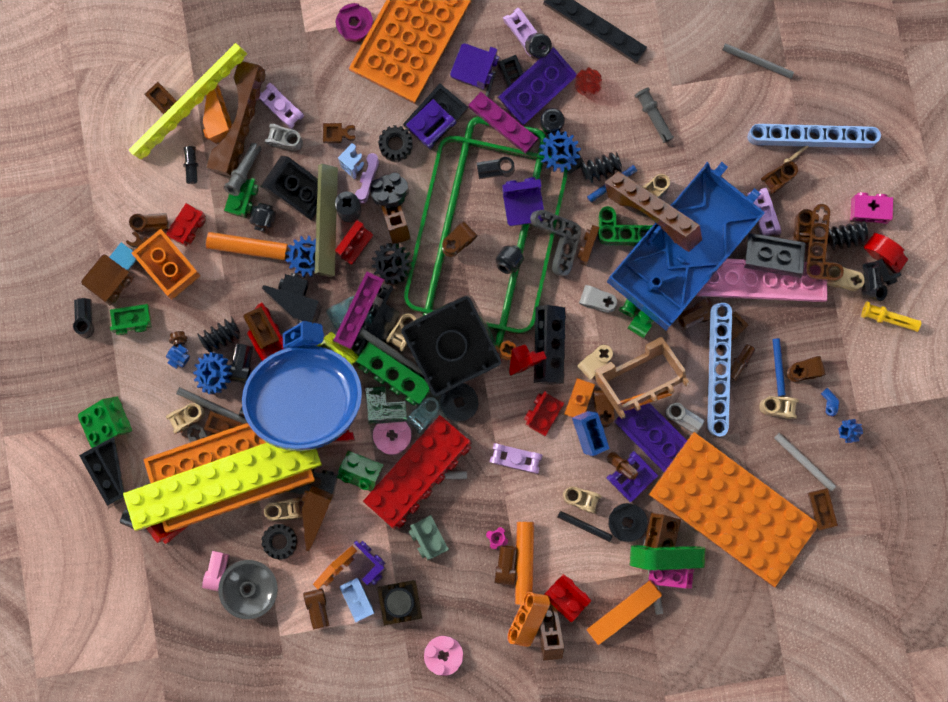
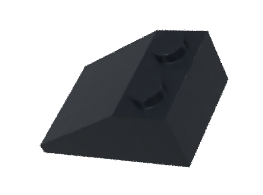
M281 156L260 187L307 219L312 220L317 213L318 178L290 157Z
M263 285L262 289L266 295L297 324L303 321L312 322V324L318 322L322 309L319 301Z

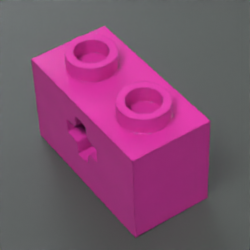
M857 193L851 199L850 221L888 224L892 221L893 197H887V194L869 196L868 193Z

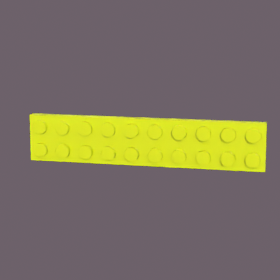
M264 443L123 493L133 528L135 531L322 466L317 449L290 451Z

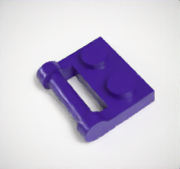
M433 99L406 124V127L430 149L434 145L433 143L446 130L457 124V122ZM443 118L445 122L427 138L425 134Z
M634 451L627 460L631 466L634 463L640 466L637 469L638 475L635 480L627 478L620 484L617 480L623 474L617 471L606 477L630 503L658 477Z

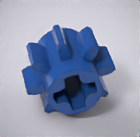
M179 345L178 348L172 346L166 355V358L169 359L167 363L175 369L178 366L183 368L190 359V356L187 354L189 350L182 345Z
M856 419L842 421L843 425L838 428L840 438L845 439V443L860 441L859 437L863 434L862 424L856 423Z

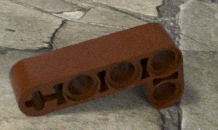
M818 204L812 213L806 274L812 280L837 282L843 277V267L838 263L825 262L830 208L825 204ZM820 209L827 213V215L823 216L822 223H818L819 214H816ZM822 228L825 231V235L816 237L814 230ZM820 247L823 254L821 256H814L812 249ZM818 266L821 273L814 276L810 273V268ZM831 268H838L840 275L834 278L830 276L829 270Z

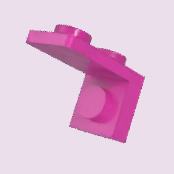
M694 569L649 570V580L651 579L655 585L692 589Z

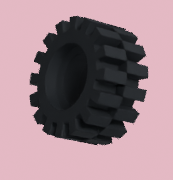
M393 125L392 128L389 126L379 136V149L387 160L391 159L392 162L398 160L400 162L401 159L404 158L405 160L407 155L411 154L413 149L412 137L408 130H404L402 126L397 127V125ZM399 137L403 141V146L399 150H392L388 146L391 138Z
M274 524L268 527L261 538L263 551L274 559L288 558L296 550L298 544L297 535L294 533V530L283 524ZM277 534H282L287 539V544L283 549H276L272 544L273 537Z

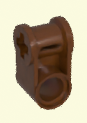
M792 161L785 162L763 176L761 181L766 183L772 195L795 178L798 173V166ZM784 168H790L793 171V175H786Z
M803 209L795 216L793 241L809 244L812 210ZM801 215H807L809 223L802 222Z
M465 221L460 223L443 240L442 249L447 257H455L477 238L478 235ZM448 244H449L450 246H452V245L454 244V249H452V248H449V249H448Z
M821 356L796 362L786 372V376L791 382L815 379L826 375ZM793 371H800V374H794Z
M602 390L593 391L595 412L598 413L603 427H609L615 417L614 407ZM603 414L610 417L607 422H604V419L601 418Z

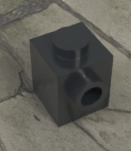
M285 274L284 279L281 278L278 289L305 297L309 282L302 279V276L299 274Z

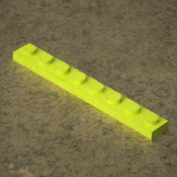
M235 43L129 151L141 160L147 157L151 150L161 143L164 137L174 130L177 124L187 117L191 110L197 104H200L204 97L214 90L217 84L227 77L237 64L244 60V57L247 55L246 51Z

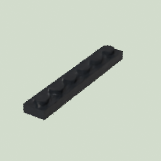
M544 0L543 5L635 64L638 63L647 50V46L575 0Z

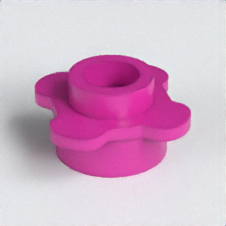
M502 527L497 528L493 532H487L486 537L490 540L491 549H497L500 545L508 544V539L504 535L505 530Z

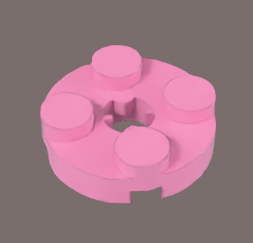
M385 417L379 420L374 427L373 441L377 448L385 454H400L411 442L410 427L400 417ZM390 430H394V433L398 434L397 439L394 438V441H390V438L387 437V433H390Z
M436 637L425 648V664L436 675L447 676L453 674L462 664V647L451 637ZM441 650L449 653L447 661L439 660L438 655H440L439 652Z

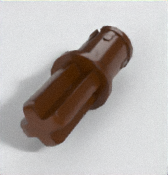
M746 344L739 356L734 358L735 361L730 368V378L734 381L737 380L745 367L747 368V363L755 352L753 346Z
M616 452L608 454L607 461L616 468L618 473H622L629 480L636 479L638 472L629 465L627 459H622Z

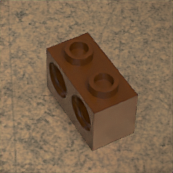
M651 513L644 546L653 548L675 547L681 519Z

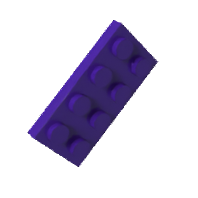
M552 47L546 57L536 61L497 98L521 125H524L578 75L559 52Z
M650 403L641 405V410L636 411L635 408L624 411L626 417L621 419L619 416L614 423L664 473L687 440Z

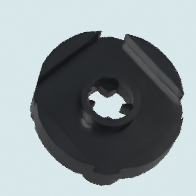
M394 172L390 175L382 176L371 183V196L373 202L378 206L380 204L384 205L385 208L397 207L403 204L405 197L409 195L408 184L403 177H400L399 173Z
M464 383L443 393L440 399L443 413L447 418L455 422L469 420L476 414L479 406L475 390ZM459 397L463 398L465 403L460 408L456 407L454 402L456 398L459 400Z
M623 503L612 510L608 518V527L611 534L620 541H636L643 536L646 530V514L635 504ZM625 517L633 520L631 528L623 526L622 522H624L623 519Z

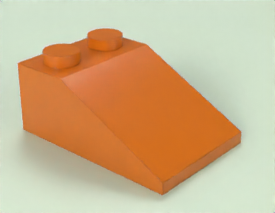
M162 229L158 230L131 253L171 300L201 276Z

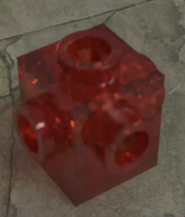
M590 67L585 71L582 69L575 77V88L588 99L592 94L596 95L601 90L602 76L597 70H592Z

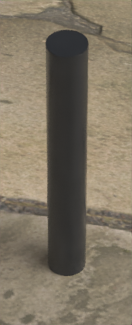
M562 511L557 516V518L608 542L613 537V535Z

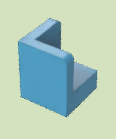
M122 242L110 255L113 261L127 271L137 260L131 254L133 251Z

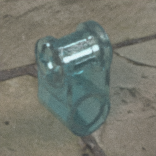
M354 296L326 310V314L334 328L340 327Z
M426 398L405 421L407 423L410 422L417 428V432L420 434L439 413L440 403L435 398ZM431 401L436 403V409L433 412L426 410L427 403Z

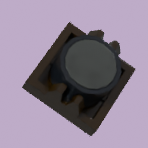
M416 580L377 587L384 626L422 619Z

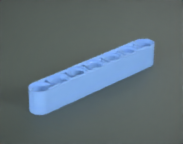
M755 124L750 129L747 138L752 145L872 148L880 140L881 133L876 127ZM754 131L760 132V134H761L762 137H761V138H756V137L753 135V132H754ZM772 132H778L780 138H774ZM791 132H796L799 135V139L792 138ZM810 133H815L818 139H812ZM828 134H835L837 140L830 139ZM847 134H853L855 140H850ZM871 134L874 137V141L868 140L866 135Z
M717 303L712 306L710 311L707 429L710 434L715 436H724L729 429L732 308L727 303ZM720 306L725 309V314L722 317L717 312ZM719 326H722L724 328V334L722 336H719L717 333V328ZM719 345L724 348L722 355H718L716 352ZM719 364L723 366V372L720 375L716 372V367ZM720 383L723 390L720 394H717L715 387ZM717 403H720L722 405V411L720 413H716L715 411V405ZM717 422L722 426L719 432L714 430V425Z

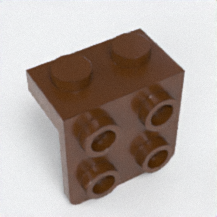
M104 254L85 275L81 283L111 306L112 303L118 300L123 289L130 285L134 276Z

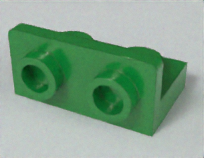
M247 179L246 183L242 184L238 196L228 195L224 212L247 218L248 213L251 214L253 208L252 199L253 196L257 195L259 189L256 179Z

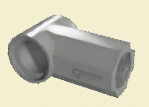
M673 403L665 410L666 417L669 420L678 423L691 433H697L703 425V419L684 408L680 403ZM672 407L679 409L680 414L678 417H674L671 414Z

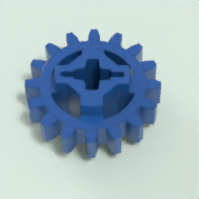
M559 131L556 132L555 136L550 133L548 135L549 139H543L545 145L541 144L539 147L543 150L539 153V156H544L541 163L547 162L546 168L553 167V172L559 169L560 173H563L564 168L568 171L571 170L570 164L575 166L577 163L574 159L580 158L576 154L581 150V148H576L579 142L572 141L573 135L567 137L566 131L563 135H560ZM554 140H563L564 142L556 143ZM569 145H570V147H571V149H572V156H571V154L569 153V149H568ZM560 148L563 149L561 155L556 154L558 152L557 150H559ZM548 149L551 151V158L548 156ZM557 161L566 162L565 164H556Z
M300 236L299 242L295 239L293 240L294 246L288 245L291 251L286 252V256L290 257L286 259V262L292 263L289 268L290 270L295 269V274L301 272L302 277L305 278L306 273H309L310 277H313V272L315 271L316 238L311 241L310 236L307 237V240ZM303 245H311V247L308 248L304 247ZM298 250V257L294 260V254ZM302 251L309 255L311 263L304 258ZM304 265L309 266L310 268L305 269L301 267Z
M210 352V354L205 353L204 358L199 357L200 364L194 365L197 371L193 372V374L197 375L194 381L199 382L197 388H202L203 393H222V389H227L226 383H231L228 376L232 375L229 372L232 366L227 365L228 359L223 358V354Z

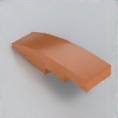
M650 579L586 629L598 645L659 599L662 593Z

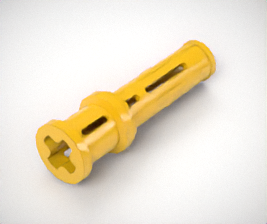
M868 301L863 306L862 318L869 317L877 320L878 323L888 322L918 332L921 327V320L887 311V308L884 306L871 305Z

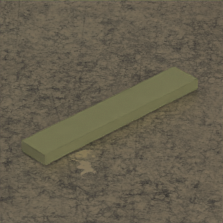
M320 164L318 165L315 274L333 277L335 276L337 217L335 200L337 197L338 167Z

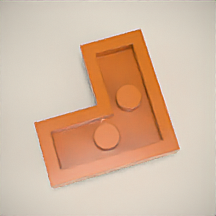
M353 545L325 569L313 585L317 589L323 585L327 587L335 579L333 575L336 577L344 569L343 565L348 567L355 560L353 555L357 552V549Z

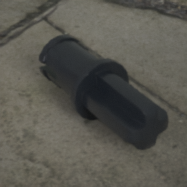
M195 146L184 147L185 163L183 167H185L186 183L190 185L198 182V163H196Z

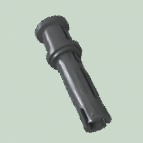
M647 87L634 96L640 101L643 107L642 111L650 117L663 143H666L670 139L672 140L674 136L657 108L658 102L654 101L649 92L650 88Z
M251 143L238 168L232 171L231 179L228 183H225L224 189L229 194L238 196L242 184L246 183L247 174L262 150L260 146L255 149L258 144Z

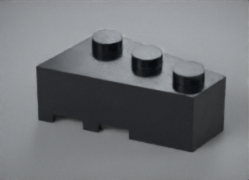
M112 437L80 454L79 456L108 509L124 501L123 493L125 491L115 438Z

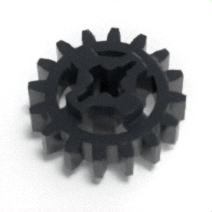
M386 243V246L381 245L380 250H375L377 257H372L375 264L371 266L376 268L374 275L379 274L380 278L385 279V284H398V281L403 282L404 277H409L407 270H412L409 263L413 262V260L408 259L410 252L405 253L406 247L399 248V243ZM389 251H394L391 255L387 254ZM397 273L396 276H390V274Z

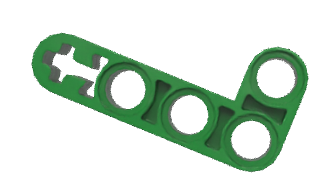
M606 206L600 210L598 215V240L603 245L636 246L642 239L640 233L648 232L653 225H616V211L614 208ZM609 213L611 214L612 219L605 220L603 219L602 214ZM608 231L612 234V238L605 239L602 233ZM624 231L629 232L631 238L624 239L621 233Z
M631 545L629 565L645 570L704 568L706 548L700 546L653 548Z

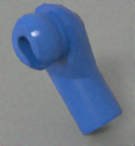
M827 387L821 393L827 400L826 414L828 416H835L839 409V399Z

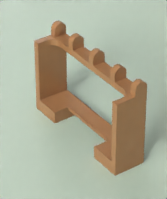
M663 337L646 344L644 354L616 368L610 362L595 370L596 382L621 419L626 417L624 411L632 407L639 411L641 410L640 403L650 398L655 403L658 401L656 395L666 390L670 394L674 393L673 387L680 383H683L685 386L690 385L686 378V370ZM663 354L678 376L627 403L621 404L607 381Z

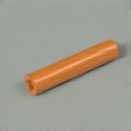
M208 232L206 239V249L284 261L287 258L288 244L214 232Z
M517 522L515 604L521 605L528 592L533 593L534 522Z

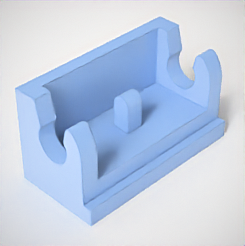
M351 143L338 157L340 167L355 179L359 171L364 167V162H361L356 167V164L362 158V154H357L356 146Z
M358 577L339 587L355 622L375 613Z

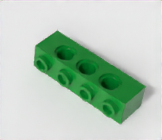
M370 342L356 360L359 365L358 369L366 374L370 372L375 375L373 379L383 385L385 382L390 385L389 389L395 394L399 395L402 393L407 397L405 400L413 406L416 404L421 406L430 393V388L425 379ZM375 361H382L383 367L381 369L375 370L372 367ZM392 371L398 372V379L390 380L388 378L389 373ZM407 382L415 384V388L412 391L404 389V385Z

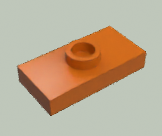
M577 378L564 415L573 418L585 413L595 384Z

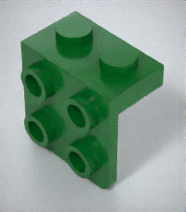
M118 396L102 399L78 414V419L91 448L112 437L125 435L133 431Z

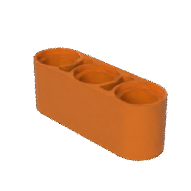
M528 592L525 595L508 632L507 638L510 644L524 647L531 646L549 608L550 601L548 596Z

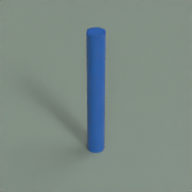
M632 165L622 174L630 177L637 172V169ZM603 185L587 196L590 203L607 192L606 186Z
M780 338L772 339L777 391L778 396H786Z

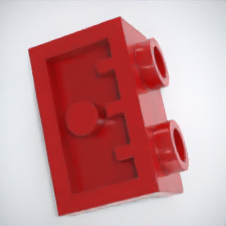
M185 203L166 235L186 247L194 241L197 229H201L205 224L206 215L201 210L199 211Z
M357 220L335 249L336 255L350 265H353L372 239L373 234L364 228L363 223Z
M546 391L543 394L539 393L533 402L536 404L534 410L529 409L524 418L527 421L525 426L544 437L564 405L562 401L549 395Z
M564 574L544 593V595L548 596L550 603L570 622H573L584 608L591 603L588 595L580 590L571 578Z

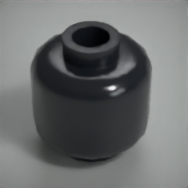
M533 33L527 38L525 48L529 55L535 58H543L550 53L552 43L547 35Z
M551 108L543 112L540 126L544 133L555 135L557 131L561 132L564 128L565 118L560 110Z
M258 203V205L252 208L249 222L255 226V230L265 232L266 229L273 228L276 211L273 210L271 205Z
M515 245L504 246L496 257L497 268L505 274L515 273L524 261L521 249Z

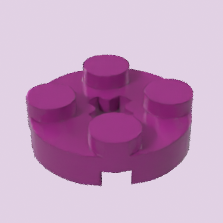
M350 3L340 9L335 23L338 33L346 41H360L365 39L373 25V18L371 12L366 7L360 6L357 3ZM355 18L356 21L359 20L360 22L357 26L349 24L352 22L351 19Z

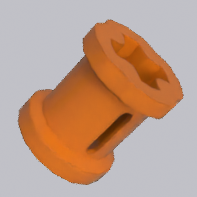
M504 341L499 348L502 358L504 360H511V354L508 355L507 352L503 353L505 346L513 349L516 345L513 342Z

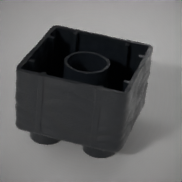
M470 295L462 296L408 323L401 329V333L434 396L441 395L466 381L498 367L502 363L501 351L479 307Z

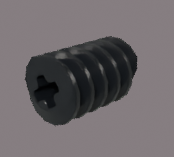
M610 152L608 158L606 155H602L601 160L595 157L594 163L590 159L587 160V165L584 162L580 163L585 181L589 180L591 184H593L594 177L601 181V175L608 179L609 172L612 176L615 174V170L622 173V164L617 152L615 155Z
M348 191L342 192L336 197L335 207L341 220L348 223L358 220L362 212L358 197Z
M862 221L861 224L855 222L854 225L849 223L846 227L840 225L839 228L833 226L831 230L829 228L828 245L831 246L833 251L836 250V245L843 249L844 243H846L848 248L851 247V242L854 243L855 247L858 246V241L865 245L868 238L866 222Z
M232 316L231 322L224 319V326L218 322L217 330L210 326L211 333L203 330V337L197 333L203 347L209 353L213 352V347L219 350V343L227 346L226 340L233 343V336L238 340L240 339V330Z

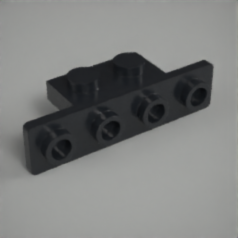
M383 284L376 295L377 297L361 328H364L384 343H386L401 313L386 305L393 290V286ZM358 334L351 350L355 354L360 355L367 340Z

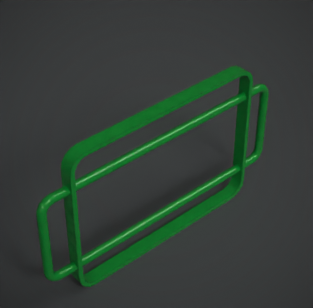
M479 116L472 118L468 122L464 137H445L438 146L412 257V270H409V277L404 292L406 305L415 312L423 313V316L434 311L432 308L445 256L442 243L450 234L470 145L535 159L536 163L532 177H535L536 180L540 179L543 166L541 161L544 159V156H539V153L543 150L539 148L538 153L527 152L524 154L519 149L472 139L475 125L484 124L490 126ZM524 126L533 135L539 137L540 145H545L543 139L547 138L542 130ZM457 142L462 144V149L425 308H421L411 304L408 299L442 150L446 144ZM563 161L556 162V164H565ZM564 168L555 215L558 216L567 180L568 170ZM554 220L553 228L556 229L557 220ZM529 224L521 225L517 247L521 249L522 254ZM552 233L549 238L530 324L523 329L507 327L519 269L515 273L510 274L499 325L486 322L489 328L498 330L495 342L499 348L504 340L505 332L525 334L533 328L535 310L539 306L554 234Z

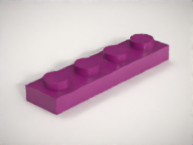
M482 92L468 105V108L524 154L538 141L535 135Z
M366 271L333 340L334 342L351 349L384 279Z

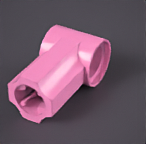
M212 551L209 568L204 575L202 588L218 591L219 581L226 570L229 554Z

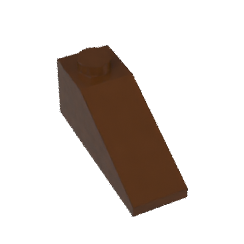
M381 205L392 244L410 240V233L401 205L394 208H385L384 205Z
M312 486L310 491L306 490L301 500L305 502L302 507L305 548L308 552L314 543L334 496L315 486Z
M551 603L539 628L543 661L562 659L564 653L558 610Z

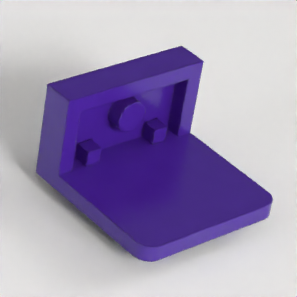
M463 43L452 67L451 78L484 90L486 84L491 82L493 66L496 67L500 58V56H497L498 49L490 47L488 52Z
M535 177L525 179L524 182L517 183L516 180H512L502 185L507 224L509 226L530 224L532 213L537 210H544L540 179L536 180ZM538 216V219H540V222H543L544 219H542V218H540V216Z
M356 540L354 544L375 564L362 580L369 586L371 584L376 585L383 578L381 574L386 570L384 567L386 563L377 554L373 556L370 553L372 549L364 541L359 542Z

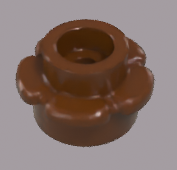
M176 331L170 334L169 343L175 347L179 345L184 346L188 337L185 336V332Z

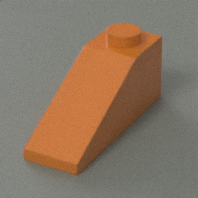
M218 84L214 90L206 95L203 116L204 135L215 144L221 142L232 128V122Z

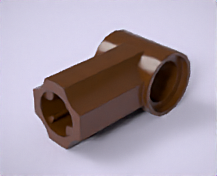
M137 213L133 214L129 219L131 229L137 234L158 231L160 229L164 231L168 230L169 227L167 213L148 215ZM142 220L143 225L141 227H134L136 221Z
M710 298L702 300L678 316V322L684 330L700 322L704 323L710 320V311L713 306Z
M500 545L494 583L514 586L517 547Z
M323 588L304 592V601L307 610H309L313 630L330 626Z

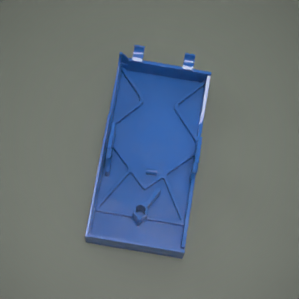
M722 161L715 170L711 169L709 162H706L694 179L670 205L700 225L702 241L688 252L677 245L655 222L607 280L608 284L666 331L765 214L763 210L754 204L761 194L754 188L746 197L721 177L728 168Z

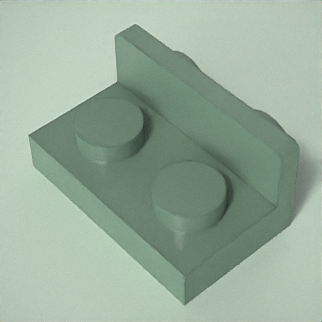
M431 515L410 525L411 530L409 533L413 541L418 540L421 547L417 549L422 558L426 557L429 561L449 550Z

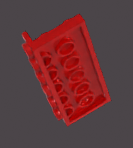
M439 415L363 502L394 530L397 527L400 529L407 521L405 518L410 513L414 514L420 507L419 502L423 498L426 500L433 491L431 489L435 484L439 485L446 476L444 474L449 469L453 470L457 466L459 457L461 455L465 456L472 447L470 445L472 442Z

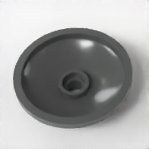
M242 560L232 564L221 576L218 586L219 599L223 607L231 615L241 619H255L264 615L273 606L278 592L277 581L273 572L263 563L254 560ZM246 585L251 587L249 593H245L243 590Z

